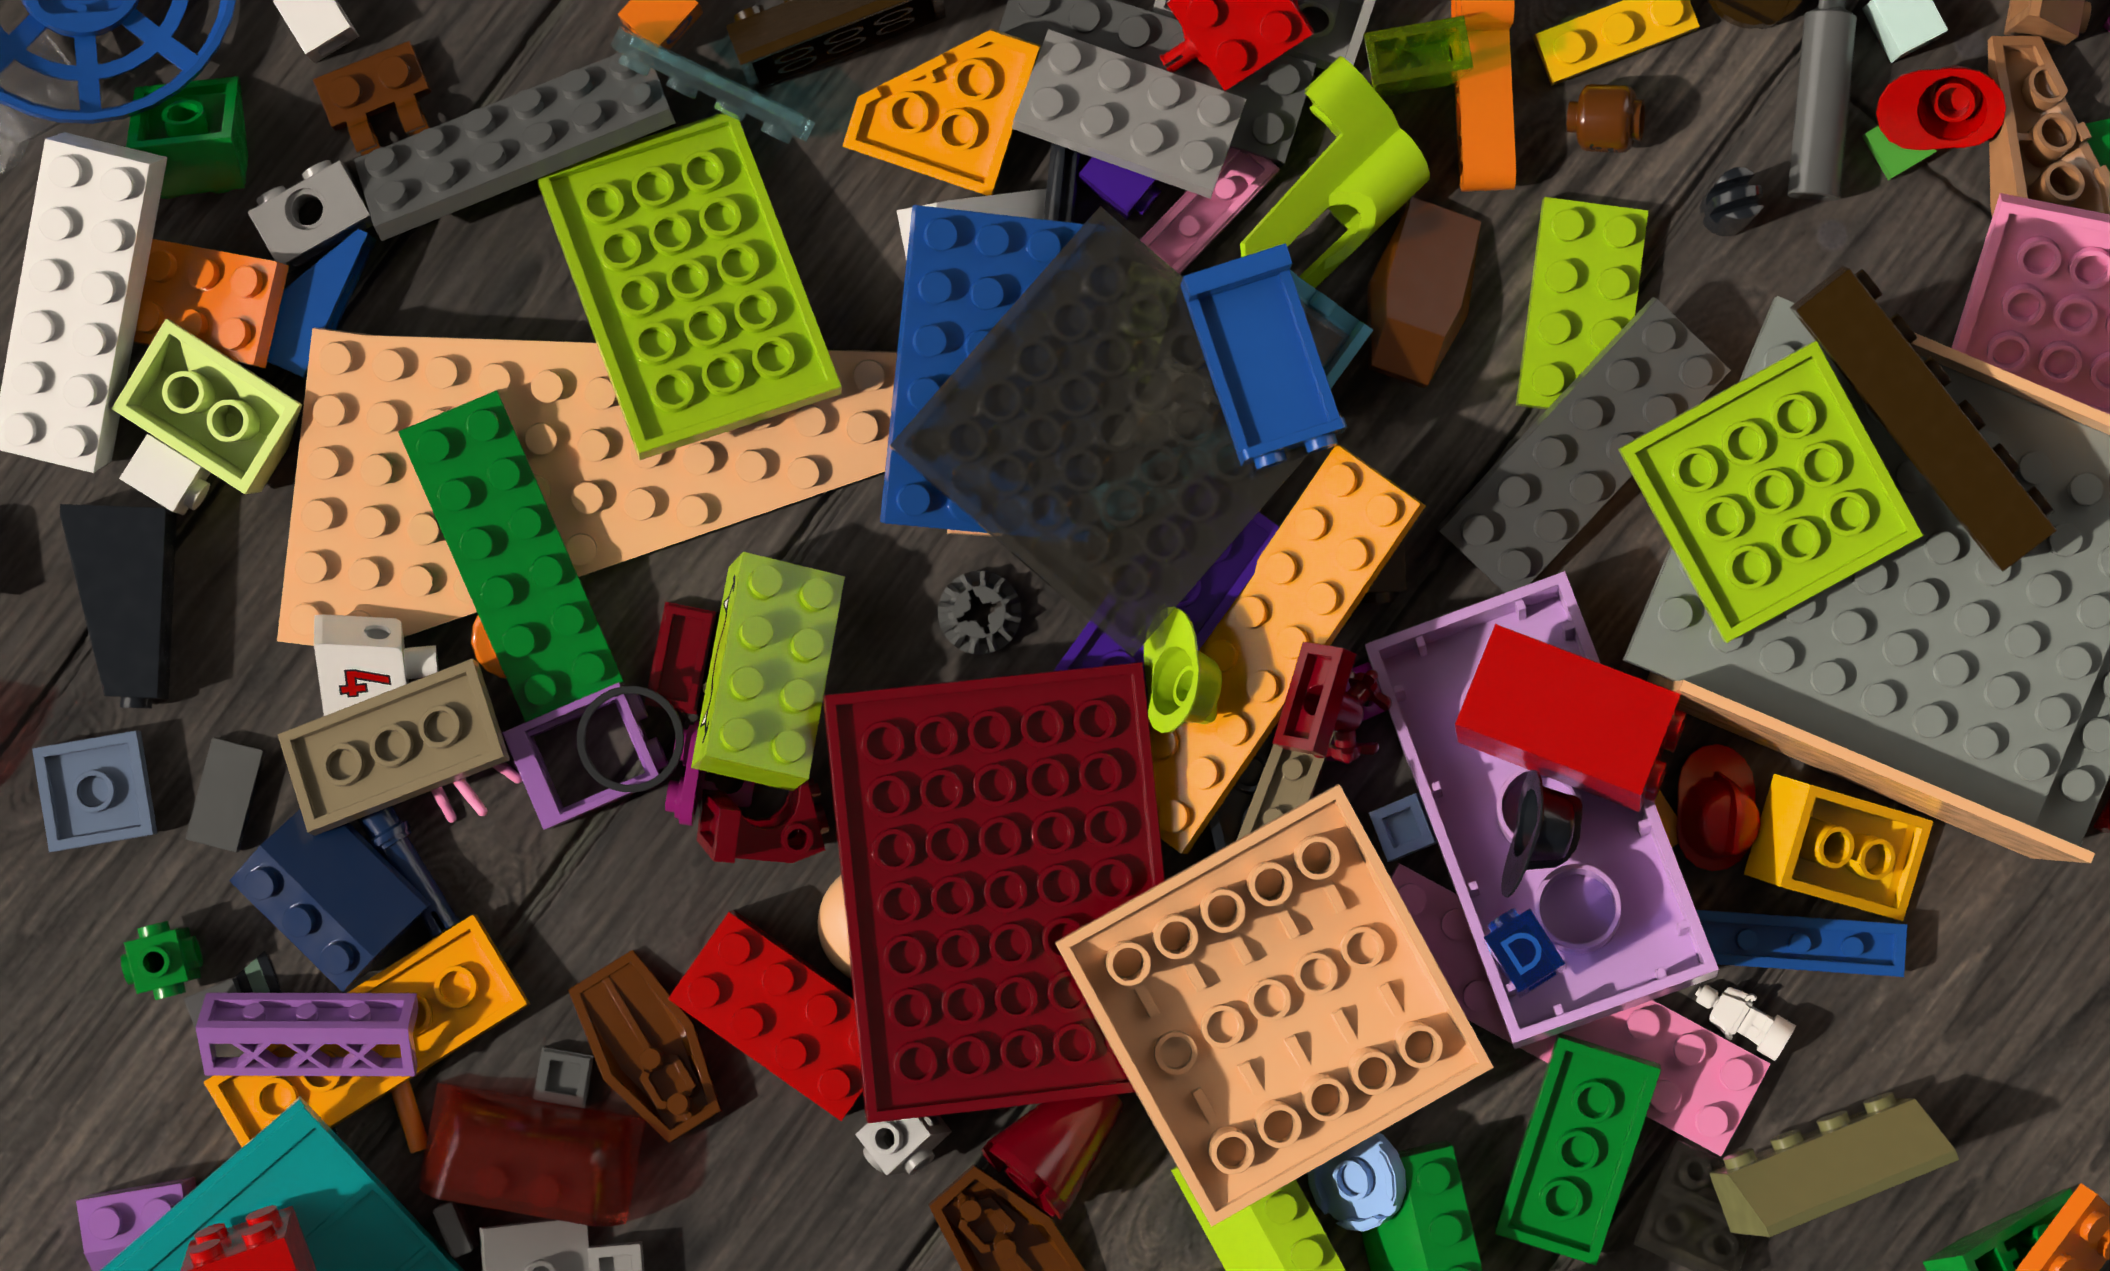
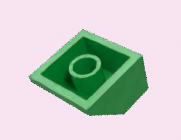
M239 76L192 81L180 93L155 108L130 117L126 147L167 157L160 198L172 199L180 195L205 192L225 193L233 189L245 188L248 150ZM165 84L135 87L133 101L147 96Z

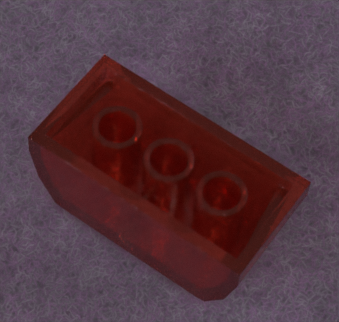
M440 1081L437 1084L419 1188L423 1193L437 1199L582 1225L618 1226L627 1224L646 1121L639 1116L540 1101L532 1097Z

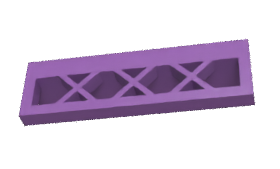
M206 993L195 1027L205 1076H415L418 1067L413 1038L419 1010L416 993ZM215 1044H233L244 1053L240 1057H217ZM271 1044H285L297 1053L293 1057H278L266 1048ZM324 1044H338L350 1053L345 1057H330L319 1050V1048ZM377 1044H400L402 1058H383L373 1051L372 1048Z

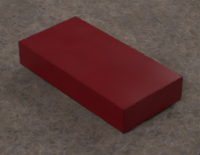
M665 602L648 689L662 695L676 711L698 715L703 690L702 686L705 680L718 612ZM646 696L644 705L663 708L659 703Z

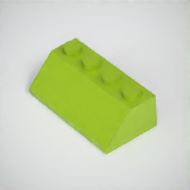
M1176 1166L1171 1169L1226 1271H1346L1296 1179L1211 1227L1178 1167Z

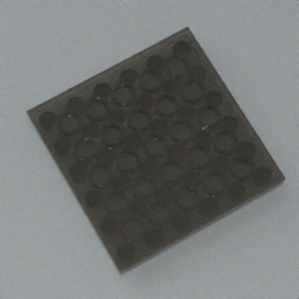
M1100 206L890 444V448L1121 649L1133 657L1309 454L1306 447L1303 446L1285 452L1287 461L1279 465L1258 471L1255 463L1241 467L1180 287L1183 277Z

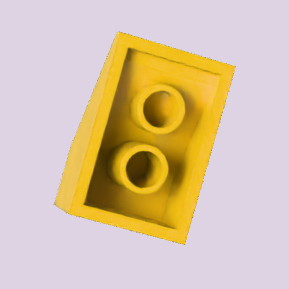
M1774 774L1760 818L1761 826L1759 833L1752 844L1744 875L1779 887L1903 921L1933 821Z

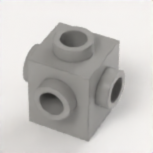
M940 1115L867 1123L855 1135L865 1147L863 1149L865 1158L876 1170L885 1173L887 1176L906 1172L909 1175H914L934 1159L935 1155L932 1150L952 1131Z

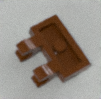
M410 40L313 79L331 127L337 131L348 126L354 147L361 156L381 148L370 121L372 116L396 107L406 134L409 133V136L429 128L418 98L430 94L432 91Z

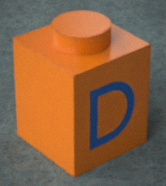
M630 0L618 13V16L623 25L662 59L703 14V11L696 0Z

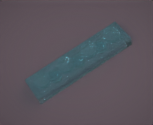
M619 26L611 43V46L622 54L618 61L620 64L645 76L648 75L651 68L670 76L666 84L668 87L695 99L698 91L717 99L714 105L715 109L739 121L743 120L746 113L764 121L761 131L789 144L792 136L807 142L815 125V122L808 116Z

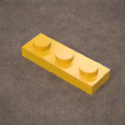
M1622 0L1536 33L1533 36V40L1551 86L1694 32L1700 25L1690 0Z

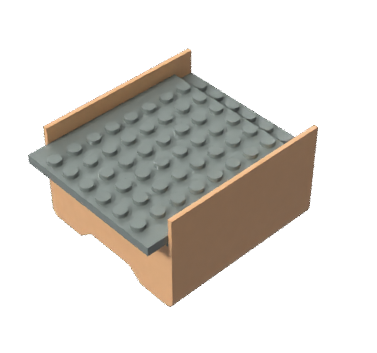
M1779 296L1773 299L1740 381L1815 341L1790 309L1795 304L1794 302ZM1915 333L1917 339L1910 344L1923 361L1932 356L1952 381L1944 387L1957 405L1965 399L1971 404L1986 424L1985 427L1979 430L1980 434L1992 448L1998 443L2005 447L2020 467L2013 474L2026 491L2035 486L2055 511L2047 518L2057 531L2002 572L1991 563L1823 351L1923 536L1728 643L1722 640L1673 548L1670 546L1623 660L1650 671L1647 678L1648 682L1681 694L1679 710L2029 858L2091 863L2095 853L2082 848L2081 844L2110 776V414Z

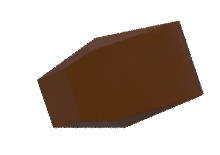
M1415 197L1409 199L1368 283V326L1373 329L1368 337V369L1421 388L1429 385L1468 316L1481 221Z
M634 950L629 951L568 989L603 1080L668 1143L674 1142L722 1112L695 1024L681 1008L668 1000L669 992Z
M975 1164L929 1203V1207L962 1271H1085L1048 1214Z

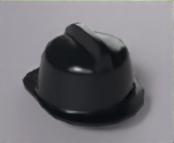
M1531 770L1527 774L1519 798L1516 828L1502 875L1501 891L1502 895L1506 898H1509L1515 892L1526 870L1556 868L1568 861L1577 849L1580 839L1583 809L1581 799L1577 796L1543 786L1541 775L1536 770Z

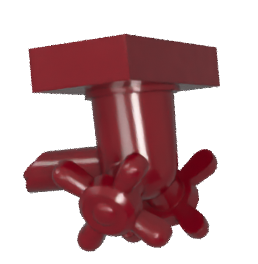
M1303 641L1272 744L1286 750L1312 754L1316 758L1331 756L1335 760L1343 761L1347 764L1358 759L1361 754H1376L1379 750V743H1357L1355 730L1363 721V705L1367 701H1373L1385 711H1388L1392 706L1390 697L1379 692L1378 672L1370 669L1366 673L1358 672L1356 674L1352 670L1356 657L1355 653L1340 647ZM1349 683L1350 689L1346 692V687ZM1334 731L1335 743L1329 745Z

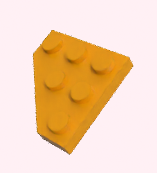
M990 29L861 94L857 98L842 147L986 196L993 195L1014 131L1012 129L1013 120L1041 45Z

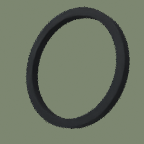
M621 686L608 690L598 696L583 713L577 731L578 753L585 769L603 786L620 792H641L665 781L677 767L684 747V730L680 717L674 707L657 692L638 686ZM622 694H640L653 699L669 714L675 729V749L667 767L655 778L636 785L616 783L603 776L592 764L586 749V730L592 715L604 702Z

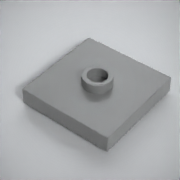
M585 1216L479 1227L482 1271H589L587 1249L589 1243L587 1217Z

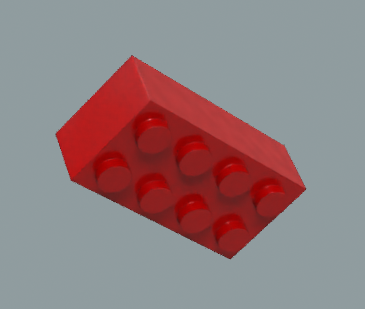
M735 910L729 911L668 997V1000L842 1121L863 1091L853 993Z

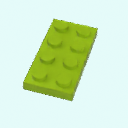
M1550 197L1543 198L1516 406L1547 410L1635 316L1648 210Z

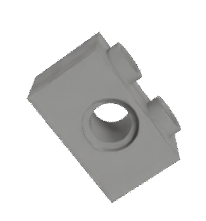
M325 160L313 165L302 174L303 181L287 190L284 186H278L265 192L256 200L259 206L248 211L275 261L288 265V273L338 246L357 229L364 231L373 226L366 199L349 168L340 160L334 164L330 160ZM311 200L321 201L323 206L321 218L312 225H302L299 218L301 207Z

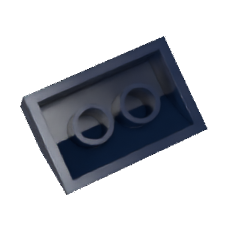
M301 809L264 841L229 880L342 992L369 973L431 905L350 823L314 836L307 832Z

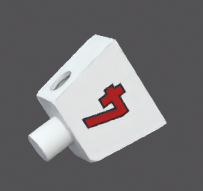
M314 615V649L324 716L408 684L409 679L423 678L439 672L436 645L405 648L402 622L396 618Z

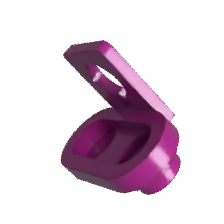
M695 720L694 725H689L688 729H683L684 747L680 760L683 761V766H686L685 777H681L680 781L670 780L665 802V811L673 812L674 817L679 819V824L693 826L698 802L702 800L703 789L719 790L714 782L705 781L707 771L691 768L699 720ZM744 780L743 786L737 792L727 795L737 806L750 807L755 782Z

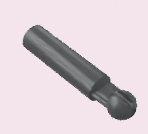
M1819 0L1817 8L1804 14L1787 193L1789 197L1795 199L1837 201L1841 197L1857 27L1856 15L1845 9L1846 0Z

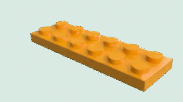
M475 914L347 992L416 993L419 1010L413 1031L418 1064L415 1076L531 1005L479 917ZM271 1044L266 1048L278 1057H293L297 1053L285 1044ZM324 1044L319 1048V1050L330 1057H345L350 1053L338 1044ZM377 1044L372 1048L373 1051L383 1058H402L400 1044ZM212 1076L205 1080L204 1084L241 1147H243L300 1096L330 1128H333L415 1076Z

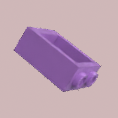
M618 682L502 732L543 830L552 829L633 794L608 788L567 807H563L534 739L535 736L581 717L591 702L608 690L625 686V683ZM622 694L604 702L597 709L613 702L616 703L645 773L620 784H641L658 776L662 772L661 769L667 767L669 763L658 738L654 737L649 740L643 728L641 720L648 718V714L640 695Z

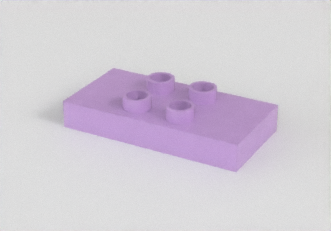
M1565 571L1365 644L1371 666L1378 672L1377 682L1381 693L1392 700V706L1388 710L1514 1050L1715 978L1719 971L1656 805L1652 801L1645 799L1640 812L1541 775L1543 786L1577 796L1581 799L1583 809L1579 843L1568 861L1556 868L1526 870L1515 892L1509 898L1502 895V875L1516 828L1519 798L1524 781L1531 770L1458 743L1455 722L1495 624L1600 663ZM1517 933H1527L1534 936L1541 946L1539 962L1535 967L1520 975L1501 945L1502 941ZM1519 938L1508 944L1522 968L1534 960L1536 949L1530 940Z

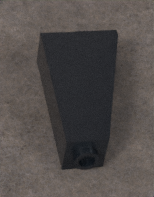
M60 504V518L104 696L120 697V708L152 709L153 699H169L177 513L167 508Z

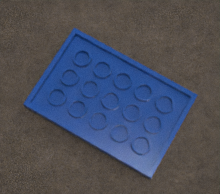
M912 205L880 522L1087 542V536H1090L1093 500L1088 491L1095 488L1122 228Z

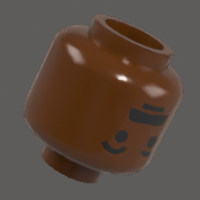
M1589 84L1582 89L1578 101H1569L1567 132L1576 133L1578 144L1582 150L1623 153L1631 149L1634 141H1642L1645 127L1644 99H1637L1632 87L1627 85Z

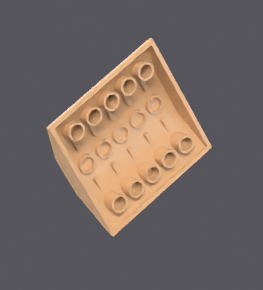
M1340 784L1335 785L1055 942L1110 1047L1211 1227L1494 1068Z

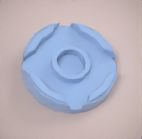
M1381 1133L1371 1136L1308 1172V1185L1316 1205L1324 1214L1330 1213L1333 1218L1339 1221L1336 1224L1346 1230L1364 1232L1390 1221L1400 1210L1406 1193L1405 1169L1399 1154Z

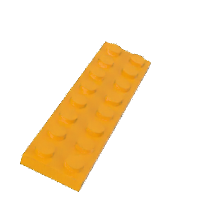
M1335 445L1257 560L1254 575L1199 650L1215 660L1222 674V687L1217 701V717L1215 721L1209 724L1183 723L1173 732L1160 733L1152 727L1149 720L1160 838L1181 854H1188L1278 723L1303 641L1328 646L1332 644L1426 507L1425 504L1341 445Z

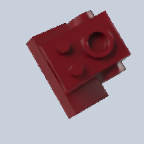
M809 778L794 791H789L786 803L779 811L769 818L761 819L743 816L741 810L724 791L703 789L696 840L714 862L735 863V858L795 863L826 851L822 834L829 833L828 821L822 804L820 802L813 804L812 800L813 797L821 795L819 785L814 783L813 778Z

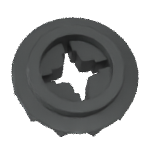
M988 571L968 572L954 579L946 586L938 605L939 624L945 637L958 649L971 654H989L1000 650L1013 639L1021 622V604L1016 591L1006 579ZM973 590L976 598L979 597L983 604H996L998 602L1002 604V606L995 608V612L988 615L990 623L988 627L991 632L989 634H985L983 627H980L977 621L967 622L965 620L958 623L957 619L965 616L964 613L971 610L970 600L972 599L969 592Z

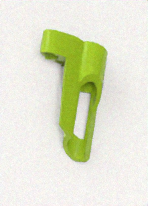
M1339 56L1305 89V94L1313 103L1310 107L1311 112L1326 124L1337 138L1240 243L1241 257L1285 243L1288 247L1328 209L1347 231L1299 276L1314 288L1329 276L1430 179L1427 162L1414 140L1399 127L1393 111L1371 84L1342 56Z

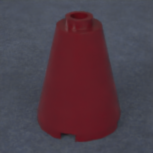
M1121 1094L1040 1103L990 1139L981 1149L982 1153L998 1173L1005 1166L1008 1167L1005 1172L1014 1181L1011 1185L1020 1194L1051 1217L1057 1215L1058 1219H1062L1069 1211L1124 1108V1104L1119 1098Z

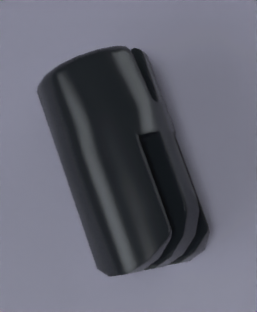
M1734 167L1726 171L1702 198L1699 207L1700 213H1705L1703 224L1711 233L1719 236H1733L1741 232L1762 210L1764 205H1758V201L1764 196L1761 185L1747 184L1755 175L1753 171L1745 167Z

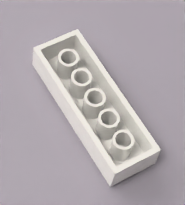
M66 132L45 139L0 392L1 451L91 473L112 462L120 414L111 408L126 385L167 157Z

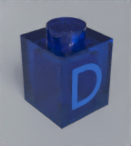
M1513 908L1498 916L1487 925L1491 933L1484 936V944L1519 999L1566 970L1564 960L1530 908L1520 915Z

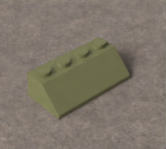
M1888 1092L1865 1100L1863 1102L1865 1110L1848 1116L1847 1111H1840L1818 1119L1816 1122L1819 1129L1804 1135L1798 1129L1775 1136L1770 1139L1772 1148L1755 1154L1753 1148L1730 1154L1723 1158L1725 1167L1712 1171L1709 1175L1731 1233L1772 1237L1958 1161L1957 1152L1916 1099L1895 1098L1893 1092Z

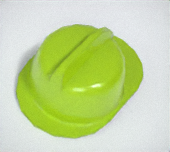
M1177 607L1164 608L1154 616L1147 629L1144 642V669L1148 692V718L1155 730L1160 733H1169L1176 730L1183 723L1209 724L1215 721L1217 717V701L1222 687V674L1215 660L1198 650L1195 630L1188 615Z

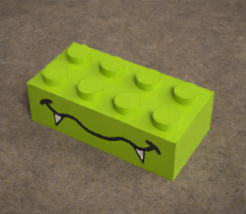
M743 552L728 567L691 768L789 791H794L809 779L845 576Z

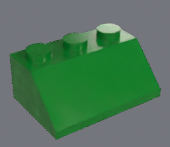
M1444 1140L1397 1151L1405 1169L1406 1193L1400 1210L1390 1221L1367 1231H1361L1370 1271H1483L1453 1145Z

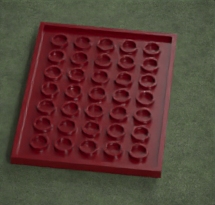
M1143 662L823 695L867 1123L1135 1092L1055 942L1165 881Z

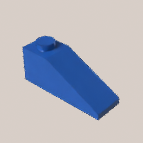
M357 229L283 290L267 359L268 363L307 380L312 328L337 329L377 241L374 237L365 231Z

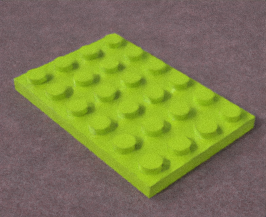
M735 109L622 144L537 179L639 460L841 394L842 386Z

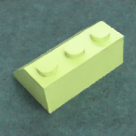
M165 319L111 409L244 494L262 492L286 453L302 404L170 319Z

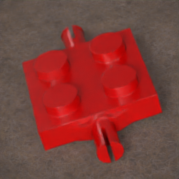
M1168 0L1167 5L1182 26L1185 41L1165 54H1161L1160 59L1164 66L1169 63L1166 69L1174 73L1195 58H1198L1200 62L1209 67L1223 90L1226 91L1313 35L1314 30L1300 10L1298 0Z

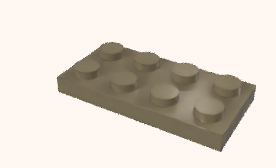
M469 659L277 734L307 832L314 836L510 760L479 662L474 659Z

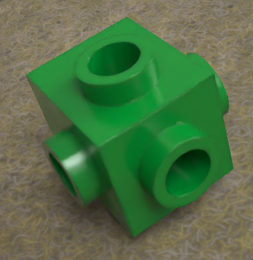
M164 921L137 928L139 939L124 942L126 954L121 955L122 972L127 984H134L136 994L153 990L155 1000L186 993L184 982L202 978L199 969L203 965L201 949L196 937L191 936L189 927L171 930L169 921ZM152 952H158L164 958V966L159 972L156 970Z

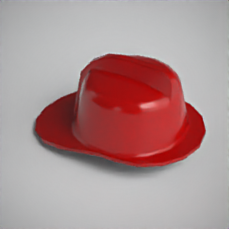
M1952 65L1940 69L1918 70L1906 73L1889 83L1879 97L1876 116L1879 128L1886 138L1904 149L1965 148L1980 145L1994 137L2003 124L2007 107L2004 93L1993 78L1979 70Z
M1719 744L1702 746L1688 756L1680 769L1676 826L1678 844L1686 859L1696 867L1709 871L1728 869L1739 862L1756 840L1761 826L1760 811L1755 803L1756 789L1753 772L1745 758L1732 748Z

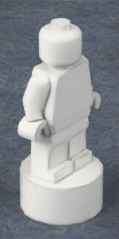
M1705 985L1703 988L1699 987L1695 993L1698 1004L1707 1009L1713 1007L1709 1015V1021L1725 1034L1728 1040H1732L1733 1034L1738 1032L1758 1045L1757 1051L1774 1061L1782 1052L1796 1025L1778 1014L1773 1018L1753 1007L1752 1001L1757 999L1755 994H1747L1741 990L1728 987L1719 997V992L1709 985Z

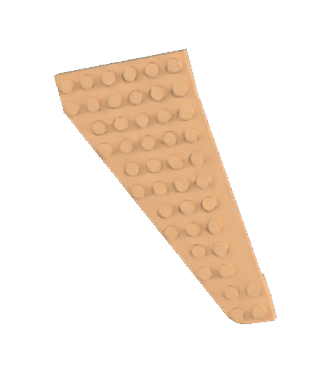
M314 327L312 328L277 641L314 646V615L396 618L402 622L403 636L406 637L477 612L400 438L399 430L497 390L578 577L885 472L897 351L828 350L842 386L840 395L639 460L596 342L389 336Z

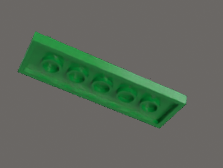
M494 390L399 430L400 438L525 722L618 682H623L618 666L498 391Z

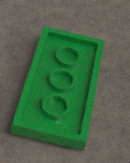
M1562 1033L1557 1034L1495 1225V1234L1597 1265L1661 1072L1660 1064Z

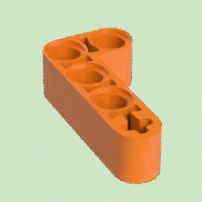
M1451 0V18L1462 16L1460 19L1451 20V23H1454L1452 24L1458 168L1462 192L1515 189L1516 153L1509 30L1514 21V0Z

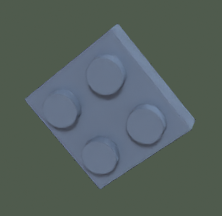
M130 731L32 748L49 852L158 834L141 731Z

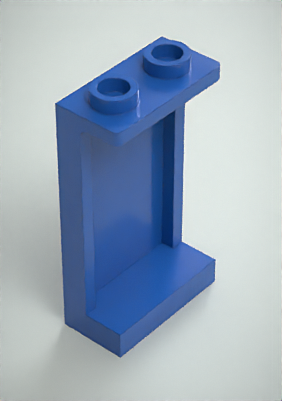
M1286 243L1185 275L1180 284L1240 465L1242 467L1255 463L1257 471L1287 461L1285 452L1303 446L1306 447L1308 454L1331 448L1338 444L1336 436L1343 434L1347 428L1345 418L1339 416L1290 271L1293 263Z

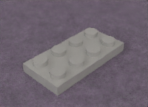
M1048 29L1015 114L1012 129L1211 199L1247 99Z

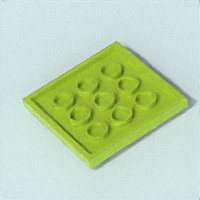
M1817 341L1803 346L1618 448L1725 643L1923 536Z

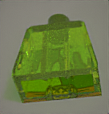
M1464 16L1364 33L1372 84L1380 97L1447 86L1455 83L1473 69ZM1449 46L1452 50L1453 61L1450 59Z

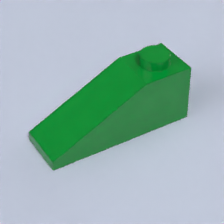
M2063 1189L1958 1239L1924 1260L1923 1264L1926 1271H2015L2073 1194L2071 1189Z

